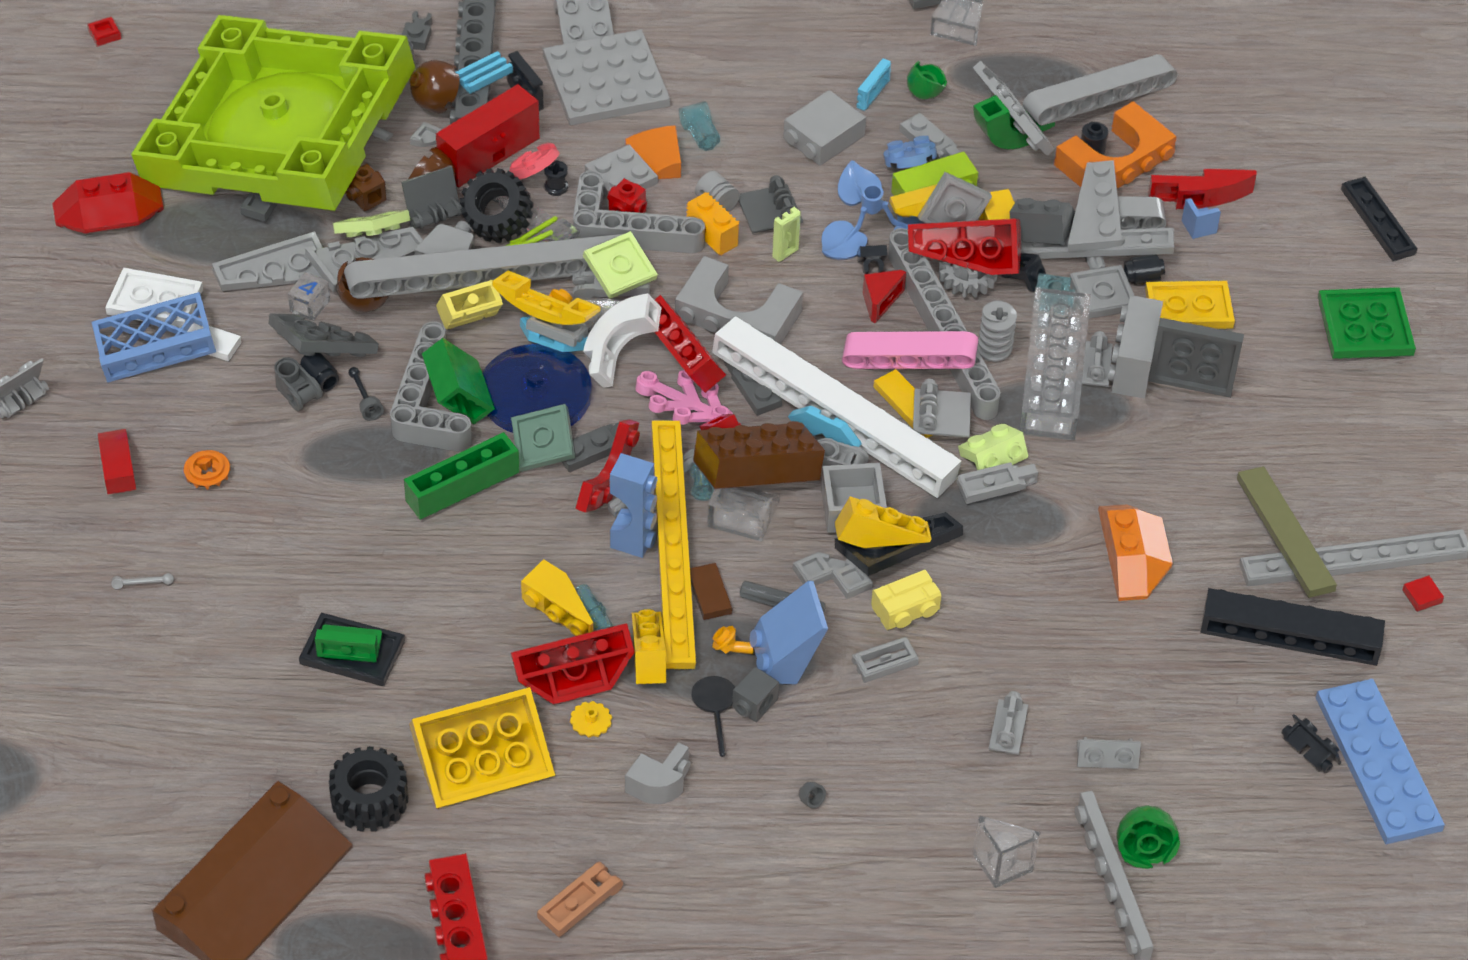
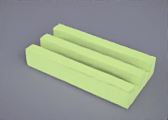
M795 207L790 209V214L787 212L782 214V220L779 217L774 219L772 257L778 262L799 250L801 212Z

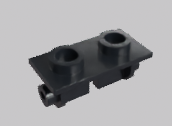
M1295 714L1292 715L1295 724L1284 727L1281 732L1284 735L1283 739L1299 754L1307 746L1310 747L1303 757L1319 772H1329L1333 767L1331 763L1333 760L1340 765L1342 763L1338 755L1340 749L1327 737L1324 740L1316 734L1318 729L1307 718L1301 720Z

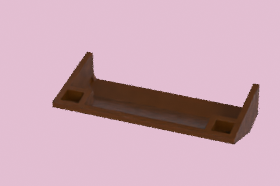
M277 781L154 907L152 912L156 930L200 960H248L353 848L352 843L304 797L280 781Z

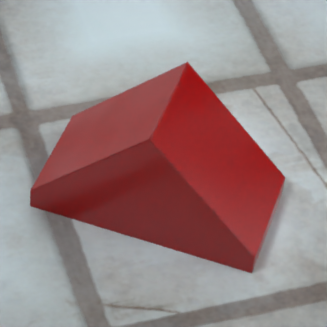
M894 270L864 274L863 296L870 320L875 324L904 292L906 271Z

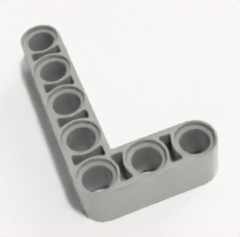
M594 170L585 171L580 175L573 214L574 239L626 234L631 231L642 250L697 253L704 248L705 223L701 219L686 216L602 210L603 176Z
M436 321L427 322L420 329L390 411L392 435L396 440L452 451H464L472 444L470 419L463 414L426 408L433 387L422 353L441 338L446 340V330L443 324Z

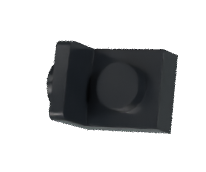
M1021 253L1019 274H1001L1002 278L1024 279L1028 291L1034 292L1046 278V272L1038 254Z

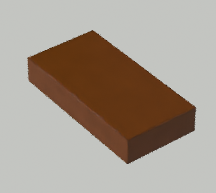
M712 563L690 568L691 586L703 620L732 614V606L717 564Z

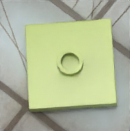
M631 231L583 252L584 259L609 299L657 279V272Z

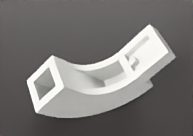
M648 293L630 297L614 305L601 316L587 337L583 352L591 359L589 375L603 388L613 386L617 357L624 345L638 335L657 332L659 329L662 307Z

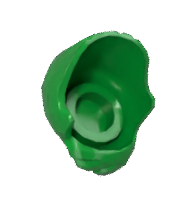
M918 61L911 67L907 75L909 91L922 100L934 99L943 92L947 85L944 72L934 64L920 66V61Z

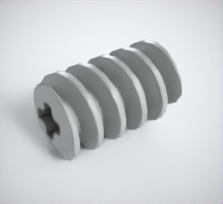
M992 301L987 303L982 310L977 350L983 359L997 362L1008 358L1012 352L1017 314L1013 306L1007 302Z

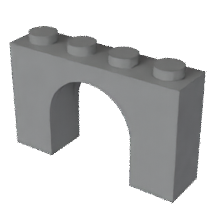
M704 256L675 299V311L682 320L716 333L736 316L781 345L802 311L803 292L778 283L766 303L760 308L750 312L728 310L720 305L717 299L728 284L729 265Z

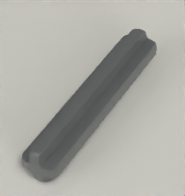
M744 581L740 588V596L742 598L771 606H776L792 594L750 581ZM820 601L824 614L826 604L823 601Z

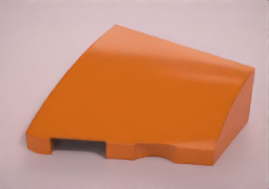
M675 125L646 130L625 139V145H630L657 174L658 179L681 178V159Z

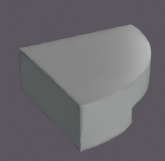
M423 122L410 137V145L418 147L436 145V133L442 129Z

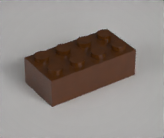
M797 421L775 425L764 423L761 426L738 425L735 428L711 427L709 430H697L693 461L714 489L820 480L825 449L805 425Z

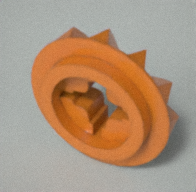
M213 450L197 452L190 456L184 464V474L187 482L193 483L196 489L200 486H205L208 490L211 485L220 487L222 480H228V473L231 471L227 457ZM212 466V472L208 471L203 475L202 470H208Z

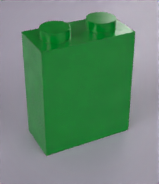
M441 338L422 353L437 402L454 413L466 415L473 425L495 409L477 359L444 338Z

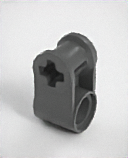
M284 357L275 363L276 388L296 411L303 409V405L314 398L318 400L323 397L318 382L294 358Z

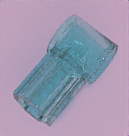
M703 101L679 108L681 125L684 130L691 132L698 147L705 151L714 149L720 143V135L712 122L708 104Z

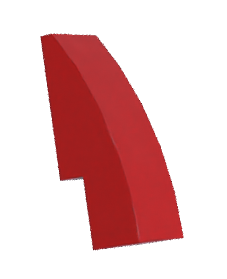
M126 429L98 433L107 495L136 490Z

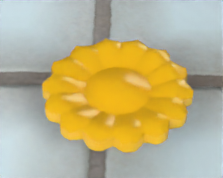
M595 701L583 702L581 705L575 706V710L571 712L570 723L573 725V730L578 731L579 735H585L588 738L592 736L599 737L607 732V728L611 727L612 715L609 714V709L604 708L602 703L597 704Z

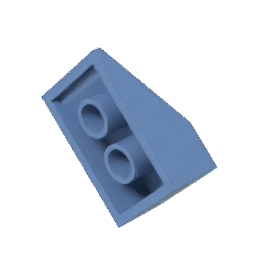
M807 581L760 617L757 625L750 633V645L755 650L757 668L779 681V684L798 683L828 630L814 581Z

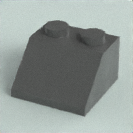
M1032 198L1017 199L1010 210V219H1020L1021 241L1064 244L1071 232L1075 210L1070 203L1058 200L1036 201Z

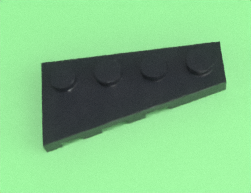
M947 512L922 518L928 522L931 535L930 542L862 548L835 538V549L867 576H870L962 536L963 525Z

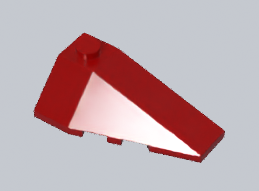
M1020 219L908 224L909 252L990 275L1019 274L1021 258Z

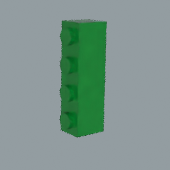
M504 432L405 478V501L419 520L428 517L520 473L519 450Z

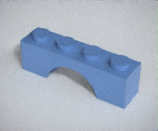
M623 453L620 454L610 473V494L620 499L628 509L620 510L610 529V548L643 558L647 549L654 546L657 532L654 531L657 514L654 513L657 502V495H654L657 477L654 476V463Z

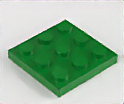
M1400 287L1319 290L1318 302L1332 359L1414 356L1416 347Z

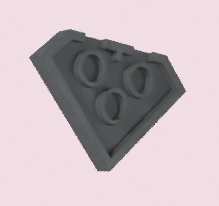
M270 313L268 324L277 331V334L283 336L289 344L293 345L300 354L313 356L315 352H320L330 356H340L341 353H350L356 357H365L366 354H377L379 343L368 334L357 331L355 336H353L352 333L341 330L342 327L322 321L317 326L316 323L305 320L306 317L297 314Z

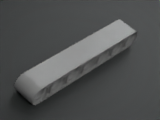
M1158 54L1035 90L1026 96L1023 101V108L1039 125H1046L1167 88L1176 81L1178 72L1162 55Z

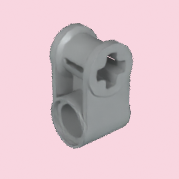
M830 438L818 440L825 449L822 466L866 464L869 460L868 453L860 447L850 446Z

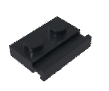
M518 51L508 54L509 59L512 61L509 63L513 66V72L507 75L510 87L512 88L519 84L539 101V111L543 110V90L540 87L543 85L542 80Z

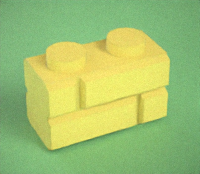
M493 280L442 294L436 306L446 330L481 320L483 317L488 318L497 315L503 303L500 294L492 286Z
M926 570L872 590V609L880 617V621L886 630L895 627L904 628L912 620L922 616L924 618L931 617L940 609L941 592L936 584L932 582V578Z

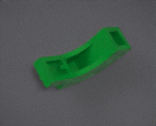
M997 95L973 105L974 118L977 125L994 145L1003 149H1018L1029 145L1026 141L1029 136L1026 133L1023 135L1015 127L1013 122L1016 120L1013 117L1010 118V111ZM1034 120L1042 132L1055 127V122L1039 125Z

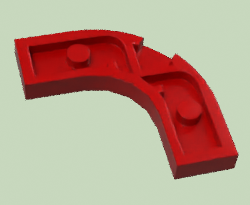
M631 419L619 421L608 460L598 476L594 479L583 481L575 509L586 513L596 510L612 500L613 495L610 494V473L620 454L623 453L630 456L632 448L638 443L640 432L637 431L639 422Z

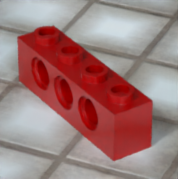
M659 295L655 301L662 308L659 329L655 333L689 377L706 393L724 378L726 374L678 313Z
M467 854L429 860L430 872L424 873L427 892L433 891L434 899L429 900L432 919L438 918L440 925L434 927L437 946L443 945L445 953L440 954V960H488ZM447 891H455L454 893H450V894H449V893H445V892H447ZM455 917L461 918L459 920H450ZM459 944L466 945L465 947H455Z

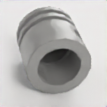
M716 171L706 173L695 187L697 197L704 192H708L710 196H713V199H716V202H719V205H723L722 208H726V211L729 212L739 200V191Z

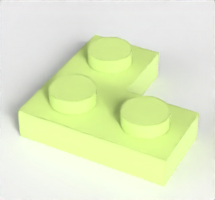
M409 210L388 211L370 217H357L333 223L334 233H346V237H355L362 235V232L365 231L366 236L381 234L382 228H384V231L399 229L400 223L410 221Z

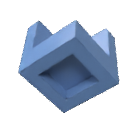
M1190 198L1185 200L1181 221L1191 238L1195 239L1217 233L1221 212L1219 208L1210 210L1207 207L1197 209Z

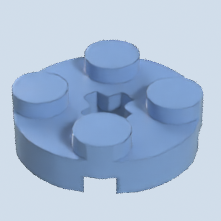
M918 136L913 141L905 143L901 140L889 142L887 144L888 149L883 153L885 165L891 167L890 163H896L897 168L919 166L927 163L926 157L931 155L933 159L937 157L936 145L934 142L929 141V136Z

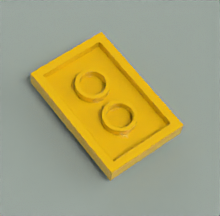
M1227 281L1146 282V298L1163 301L1160 318L1216 329L1234 328L1235 319Z

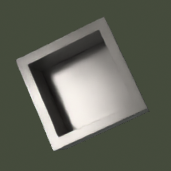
M880 463L822 466L821 492L827 533L836 532L835 521L850 496L857 499H867L875 505L887 508Z

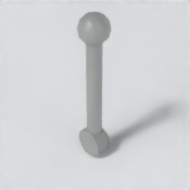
M166 573L161 577L122 579L120 576H115L112 578L111 585L114 589H120L123 585L159 582L169 585L174 581V577L170 573Z

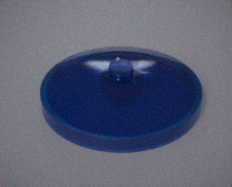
M540 344L521 345L496 356L483 371V376L495 408L487 416L496 425L512 433L511 417L566 404L568 407L570 425L572 426L586 413L591 402L592 383L589 372L580 359L570 352H561Z

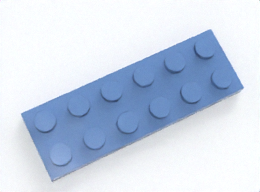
M1374 679L1317 691L1316 700L1385 845L1442 832L1445 824Z

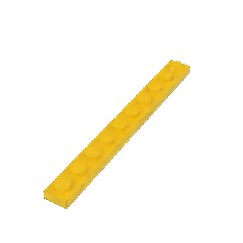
M652 421L651 435L654 476L657 477L655 495H657L656 521L666 669H695L696 656L680 421Z

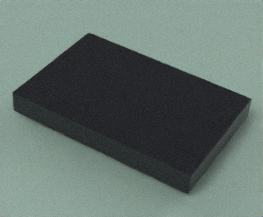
M321 612L299 657L300 665L384 687L404 645L405 634ZM323 625H336L381 630L382 639L377 663L317 657L315 644L317 629L322 630Z

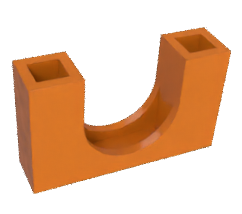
M1133 101L1114 112L1111 131L1127 143L1134 152L1123 157H1108L1096 152L1075 135L1056 147L1054 166L1081 187L1087 163L1114 160L1116 187L1118 189L1124 184L1131 183L1144 172H1149L1162 161L1169 160L1175 152L1177 136Z

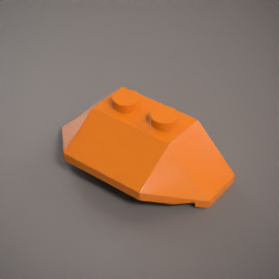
M1127 504L1099 506L1098 511L1118 601L1148 599L1153 589L1161 582L1173 564L1162 518Z

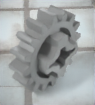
M944 261L939 264V281L944 282L945 289L952 287V294L954 295L962 292V296L966 298L967 294L971 293L975 298L979 291L987 294V289H993L995 281H997L998 275L986 274Z

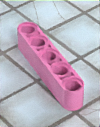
M965 331L851 332L846 336L842 363L853 369H967L975 365L979 338L975 334Z

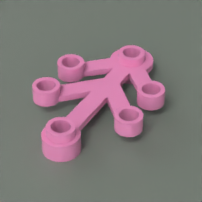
M685 370L678 373L677 383L682 387L684 394L660 383L654 372L644 371L637 377L636 391L641 395L651 396L649 409L655 413L674 411L673 421H680L681 424L708 422L722 414H733L727 407L720 404L717 396L718 384H715L706 393L701 389V395L707 399L708 405L700 402L693 385L694 381ZM660 393L674 401H667L665 397L655 394Z

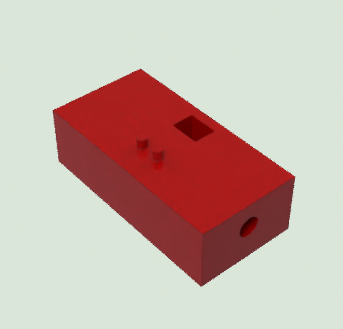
M517 84L436 133L437 148L443 151L455 166L456 175L454 179L456 187L463 186L470 178H476L475 174L479 171L486 172V169H491L540 139L539 101Z

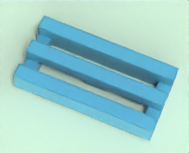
M497 51L455 73L459 74V84L471 94L511 74L513 66L510 63L507 64V60L504 57L501 58V54Z
M883 58L858 88V93L860 94L857 96L859 102L856 108L865 111L890 81L891 61Z

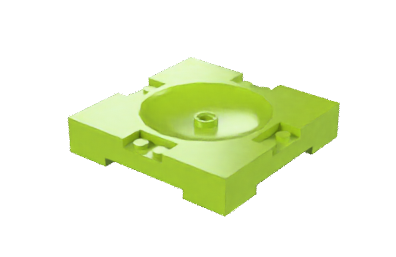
M218 15L197 48L200 55L198 61L161 119L153 118L131 155L139 177L160 188L214 195L218 188L259 193L261 200L264 202L335 211L366 157L364 146L379 120H386L415 70L407 36L358 31L355 38L272 29L267 28L265 20Z

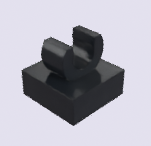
M887 245L860 246L857 251L858 262H864L862 266L864 274H868V265L870 263H875L878 266V273L883 271V261L888 256Z

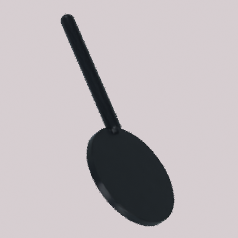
M708 676L694 684L691 695L694 704L698 708L714 713L719 755L724 757L725 747L720 712L732 706L733 689L735 686L726 678Z

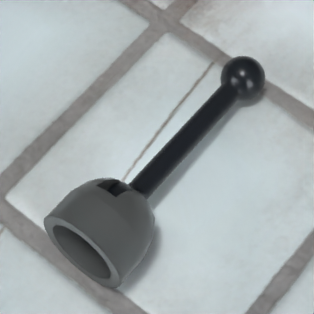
M351 367L348 374L351 378H354L363 397L359 404L360 412L365 420H376L384 412L383 405L377 397L368 396L359 378V369Z

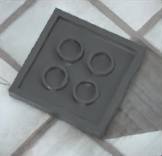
M1160 318L1148 381L1231 398L1244 334Z

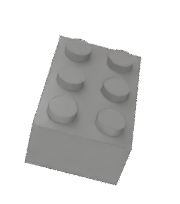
M1130 295L1128 306H1122L1120 322L1125 323L1118 325L1115 342H1120V345L1115 344L1111 362L1117 364H1111L1108 381H1113L1111 393L1145 399L1163 301Z

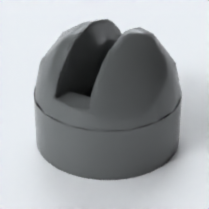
M806 782L799 789V799L803 804L811 808H817L824 802L826 790L816 782Z

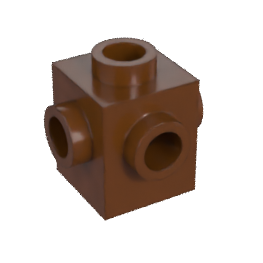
M367 163L360 166L345 194L350 201H354L365 212L387 200L386 185L380 172L374 171Z

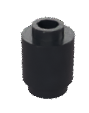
M1089 122L1082 128L1081 140L1096 152L1104 155L1109 133L1108 128L1100 122Z
M1157 254L1131 257L1129 261H1124V272L1128 281L1134 284L1155 282L1161 280V275H1165V264L1163 259L1158 258Z
M315 352L313 356L304 355L302 357L300 365L310 376L315 378L323 392L330 391L337 385L339 381L337 370L320 352Z

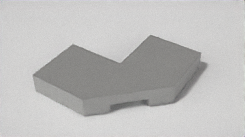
M817 552L793 562V570L803 584L807 581H814L816 586L833 579L846 599L872 589L873 582L869 576L848 559L842 561L830 558L829 554Z

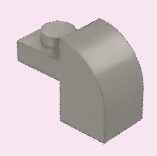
M678 742L663 764L641 753L625 774V792L650 804H664L678 798L683 793V777H685L691 765L689 761V747Z

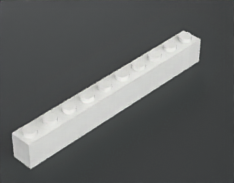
M735 316L715 333L713 354L753 378V380L761 385L770 388L772 392L798 409L813 406L822 410L821 414L832 420L839 418L845 421L861 441L860 448L931 495L938 498L957 479L961 460L952 453L947 452L930 439L914 431L905 423L889 415L883 409L853 392L839 381L819 370L816 366L811 365L794 352L789 351L772 338L756 330L750 324Z

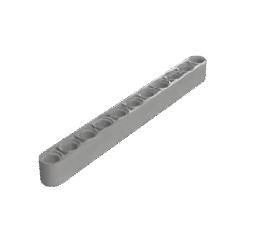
M623 234L356 261L345 267L344 275L350 294L354 298L360 299L465 288L494 280L508 270L531 280L569 277L580 271H592L583 257L585 250Z

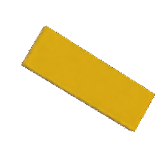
M897 369L874 380L873 387L913 428L915 388ZM921 434L925 438L933 436L929 434Z

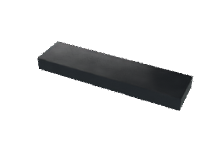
M1366 176L1342 183V192L1392 262L1416 255L1418 248Z

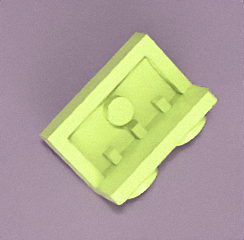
M1006 424L995 425L991 428V431L982 435L972 436L968 439V442L958 446L960 456L974 462L977 470L1010 462L1014 465L1028 458L1023 432Z

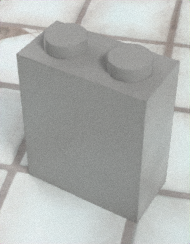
M828 90L784 119L783 138L787 143L804 153L808 159H812L821 166L865 136L866 117L832 91Z

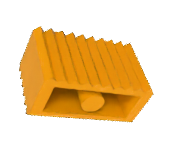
M705 192L686 204L688 206L686 208L688 213L686 216L699 218L705 223V242L719 255H723L738 246L739 221H736V218L732 217L733 215L729 214L726 208H722L723 205H719V202H716L713 196Z

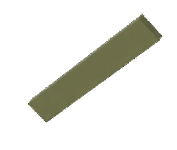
M1263 466L1238 472L1237 480L1308 598L1335 592L1336 582L1266 468Z

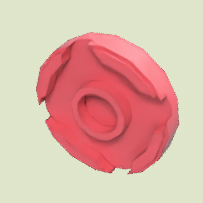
M554 143L541 144L537 147L538 151L533 153L527 151L519 156L511 164L509 171L519 179L527 178L553 163L559 156V151Z

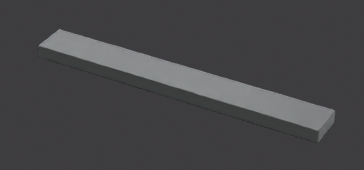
M1460 529L1315 548L1331 576L1465 559L1468 558V540L1464 530ZM1282 553L1240 558L1239 565L1247 587L1297 580Z

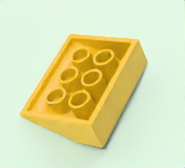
M530 687L414 718L409 723L416 751L436 809L555 776Z

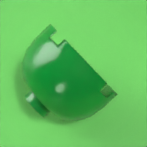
M1150 805L1138 806L1127 812L1117 828L1118 849L1124 861L1134 867L1150 869L1153 868L1151 863L1163 862L1164 865L1170 862L1178 852L1180 838L1177 825L1170 814L1159 807Z

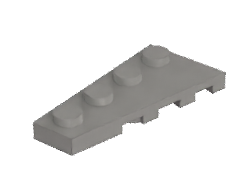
M980 60L973 68L990 88L988 89L989 93L992 96L997 95L1010 111V118L1013 117L1016 120L1013 122L1015 127L1023 135L1026 133L1029 136L1026 139L1028 144L1035 151L1040 149L1048 156L1055 149L1007 85Z
M1114 160L1087 163L1068 240V252L1122 246Z

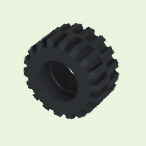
M492 168L486 169V174L483 175L479 172L475 174L477 178L474 181L470 178L467 182L469 187L463 188L461 192L464 198H460V205L462 206L460 210L476 235L480 238L483 237L488 242H491L493 239L496 243H502L503 238L507 242L511 241L514 234L517 236L521 235V228L527 229L529 225L527 218L532 219L533 212L531 208H533V202L520 179L515 177L512 172L507 171L505 173L500 168H497L496 172ZM499 196L509 197L508 204L502 212L496 215L484 214L487 204L492 199Z
M367 746V750H361L360 747L356 748L352 754L349 752L343 754L342 761L337 759L334 763V769L330 770L328 781L333 812H336V818L340 822L345 821V826L349 828L356 826L357 831L364 832L365 828H370V832L377 831V827L380 826L385 829L390 827V821L396 823L400 819V813L404 814L407 809L406 803H408L409 799L407 775L402 761H398L397 756L393 753L387 755L386 749L374 750V746ZM368 784L382 787L380 790L370 794L355 791L359 787Z

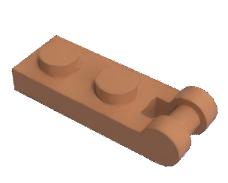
M597 862L538 910L537 918L560 938L605 899L617 894L623 886V881L616 875L611 876L608 873V868L603 863ZM594 882H600L602 885L598 887Z

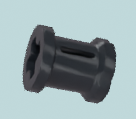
M556 160L544 168V174L547 177L544 185L545 191L549 195L561 196L568 190V182L565 180L568 174V167L564 162Z

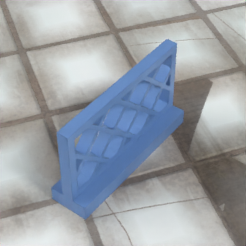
M200 292L92 321L100 356L99 359L107 383L216 353ZM197 303V308L192 314L182 311L185 306ZM165 311L171 313L164 322L155 319L158 313ZM177 316L186 319L181 328L171 325ZM140 319L143 321L138 329L128 326L132 320ZM193 323L203 326V329L188 332ZM150 324L160 327L153 336L144 333ZM111 326L116 328L110 337L100 333V329ZM166 330L176 334L174 337L160 339ZM123 331L132 335L126 344L117 340ZM139 338L149 341L145 345L133 347ZM112 345L121 349L120 352L106 355Z

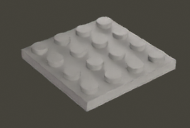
M642 29L543 48V57L569 126L670 106V97Z

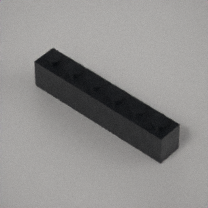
M1208 588L1200 633L1377 666L1383 646L1385 620L1348 614L1342 611H1331L1314 606L1293 604L1282 600L1266 599L1254 595L1228 592L1223 589Z

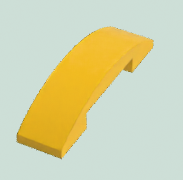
M509 270L492 281V286L512 305L535 318L562 325L581 324L600 312V306L580 298H576L567 304L530 289L531 279Z

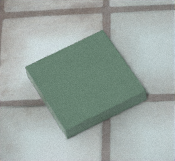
M566 404L511 417L515 447L519 450V470L521 472L575 459L569 411Z

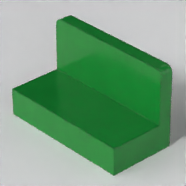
M323 625L322 630L317 629L315 636L317 657L377 663L382 631Z

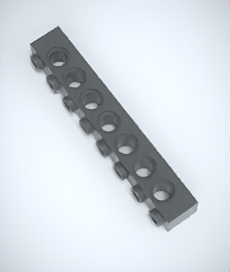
M463 0V2H459L458 16L462 17V19H457V35H461V37H456V52H459V55L454 56V65L456 66L454 70L459 71L493 54L496 0ZM459 84L456 98L451 103L455 109L450 110V124L489 102L491 84L471 94Z

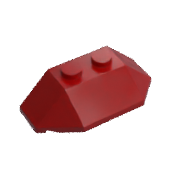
M131 172L76 180L52 203L56 226H64L81 233L137 226L150 219L156 212L164 210L160 187Z
M625 623L511 652V657L518 683L526 688L530 687L532 692L554 705L611 690L633 656L634 648L628 625Z

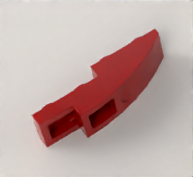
M1203 169L1202 176L1151 175L1148 197H1157L1162 199V201L1175 202L1176 209H1184L1185 200L1190 198L1197 209L1219 206L1253 193L1257 170Z

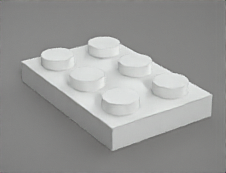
M123 268L105 307L106 314L114 316L197 292L201 294L203 284L201 281ZM197 303L185 306L182 311L192 314ZM166 311L158 313L155 319L164 322L171 313ZM177 316L171 325L181 328L186 319Z

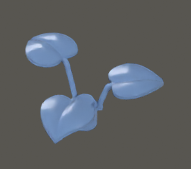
M852 160L841 174L838 183V195L842 202L849 206L862 203L861 213L855 227L847 221H834L824 229L822 234V253L829 258L837 260L856 257L859 247L867 245L866 235L859 232L866 213L876 214L881 209H884L891 224L896 226L894 230L898 228L908 230V224H923L924 222L915 216L902 217L898 215L896 220L888 207V202L883 201V189L879 178Z

